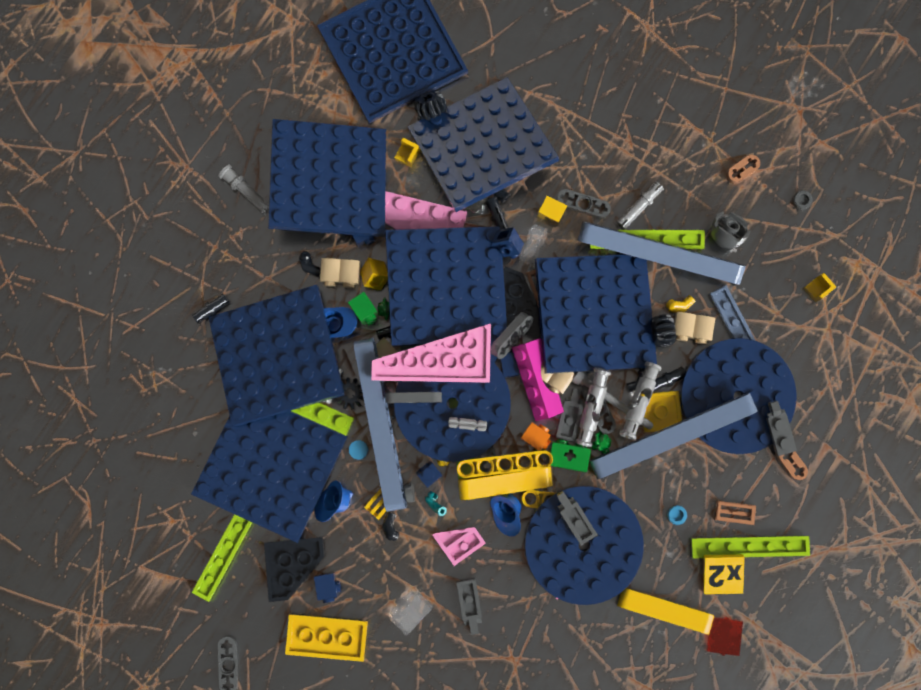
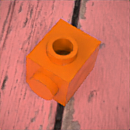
M533 422L530 423L520 438L537 451H541V449L546 450L551 443L549 440L551 435L548 434L549 429L541 424L537 426Z

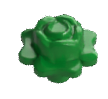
M384 297L383 301L378 303L377 308L379 316H383L385 320H388V316H390L389 302Z
M599 431L595 434L596 439L592 443V449H599L603 454H607L610 451L609 447H611L612 441L607 434H602Z

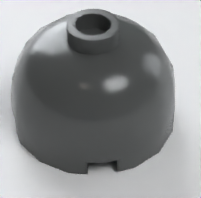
M725 211L720 212L716 215L710 227L711 237L718 246L723 248L735 249L741 246L751 232L747 229L748 223L735 213L730 212L728 215L724 214Z

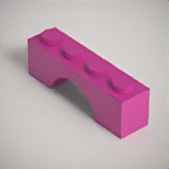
M541 338L512 347L535 421L548 419L563 413L564 410L559 394L551 392L542 380L543 349Z

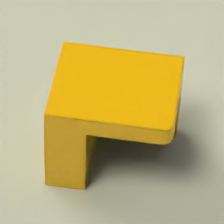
M402 138L401 146L394 159L412 168L420 152L419 145Z
M546 196L537 216L542 219L547 217L555 222H559L567 205Z
M368 257L360 270L364 287L381 290L388 280L386 264L384 261Z
M822 273L807 284L804 290L815 302H818L834 290L836 286L825 273Z

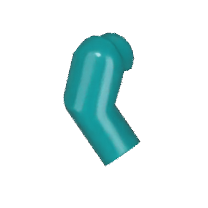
M432 491L428 492V495L425 496L426 503L435 513L444 516L447 509L436 502L438 495Z

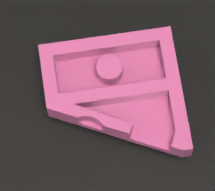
M475 527L433 534V537L454 566L486 544Z

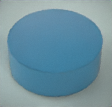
M356 440L349 446V454L354 459H364L368 454V446L361 440Z
M672 506L667 511V519L674 525H681L687 519V512L682 506Z

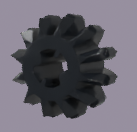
M434 90L420 94V97L416 98L414 103V109L418 116L426 120L441 116V113H444L447 107L445 97H443L440 91Z
M661 314L653 317L651 327L655 345L657 347H667L674 344L676 330L674 319L671 315Z
M347 377V384L342 381L345 395L340 396L341 399L337 401V404L340 405L344 402L343 409H347L350 404L351 410H354V403L361 407L362 405L358 400L364 401L363 396H361L363 392L359 390L362 387L361 383L356 386L357 378H354L351 383L350 378ZM348 389H351L353 392H355V396L352 395L353 398L351 399L348 396H346V392H348Z

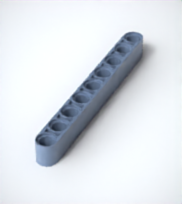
M584 221L578 236V241L738 285L741 283L746 267L736 262Z
M374 338L354 341V351L384 506L387 512L407 508V502L404 495V486L388 403H385L384 383L380 380H371L372 360L379 358Z
M746 393L614 449L607 454L600 455L589 462L596 478L601 479L750 416L758 410L751 394Z

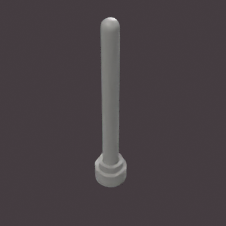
M577 372L572 380L576 385H585L587 388H589L590 383H593L588 379L586 372ZM606 391L604 399L627 414L629 406ZM644 417L641 425L647 429H652L653 423Z

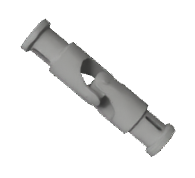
M645 362L646 367L643 376L639 378L632 403L625 416V425L619 433L621 436L631 440H636L637 438L635 435L638 426L642 424L646 408L656 385L655 380L658 371L662 369L661 366L651 362ZM644 391L645 396H640V393Z
M594 367L593 383H590L585 408L579 425L581 428L579 437L575 441L577 444L592 447L593 432L596 431L607 390L606 382L608 375H611L609 370ZM594 397L596 398V403L592 402Z

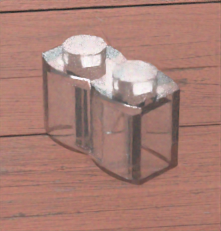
M534 224L529 229L526 242L518 256L519 263L530 268L535 264V259L538 258L539 251L547 237L546 228Z
M411 590L403 598L406 602L401 607L397 605L390 612L392 615L390 620L406 636L434 607L418 590L415 592Z

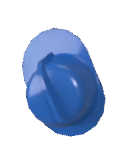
M347 307L324 309L331 338L348 336L356 328L357 316L352 309Z
M332 481L320 495L315 506L314 514L316 519L320 522H326L335 513L344 512L348 508L350 499L353 496L352 491L342 487L339 481Z
M513 493L494 496L490 504L497 528L507 536H516L521 529L519 515L522 506L520 501Z

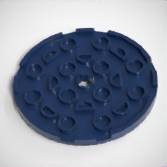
M728 339L708 346L692 360L686 370L680 393L684 418L687 419L734 399L736 391H741L742 394L750 393L758 410L756 413L698 438L714 449L731 454L753 453L770 446L773 442L766 421L767 413H770L768 403L778 401L780 408L784 409L787 413L789 424L792 421L796 408V385L788 365L773 349L750 339Z
M491 359L490 382L398 381L395 393L442 392V402L394 403L396 420L402 434L414 448L433 459L457 462L477 457L496 443L504 432L509 419L511 408L509 387L503 373ZM456 398L458 406L455 409L448 408V399ZM449 418L483 420L487 422L486 431L459 429V427L450 428L448 426Z
M593 486L563 489L561 491L565 493L568 499L573 497L577 501L596 531L597 536L589 540L590 546L587 550H581L578 540L560 513L558 506L562 503L556 494L552 495L537 508L526 531L525 550L530 570L538 583L547 592L562 601L578 605H591L610 600L629 586L640 568L644 552V541L639 521L631 508L622 499L605 489Z

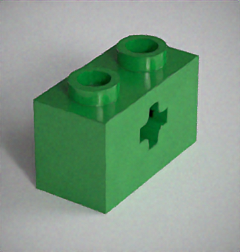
M362 292L348 302L363 326H371L378 321L377 317H379V314L365 292Z
M559 439L556 440V443H551L550 453L553 456V462L550 466L587 472L591 449H587V446L575 443V446L567 445L568 441ZM569 450H571V454L575 455L570 461L564 456Z

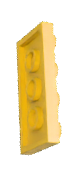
M289 614L285 655L364 662L368 621Z

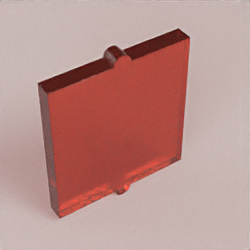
M714 617L710 633L708 634L707 652L721 653L722 656H725V654L740 656L743 621L731 620L728 617H725V619Z

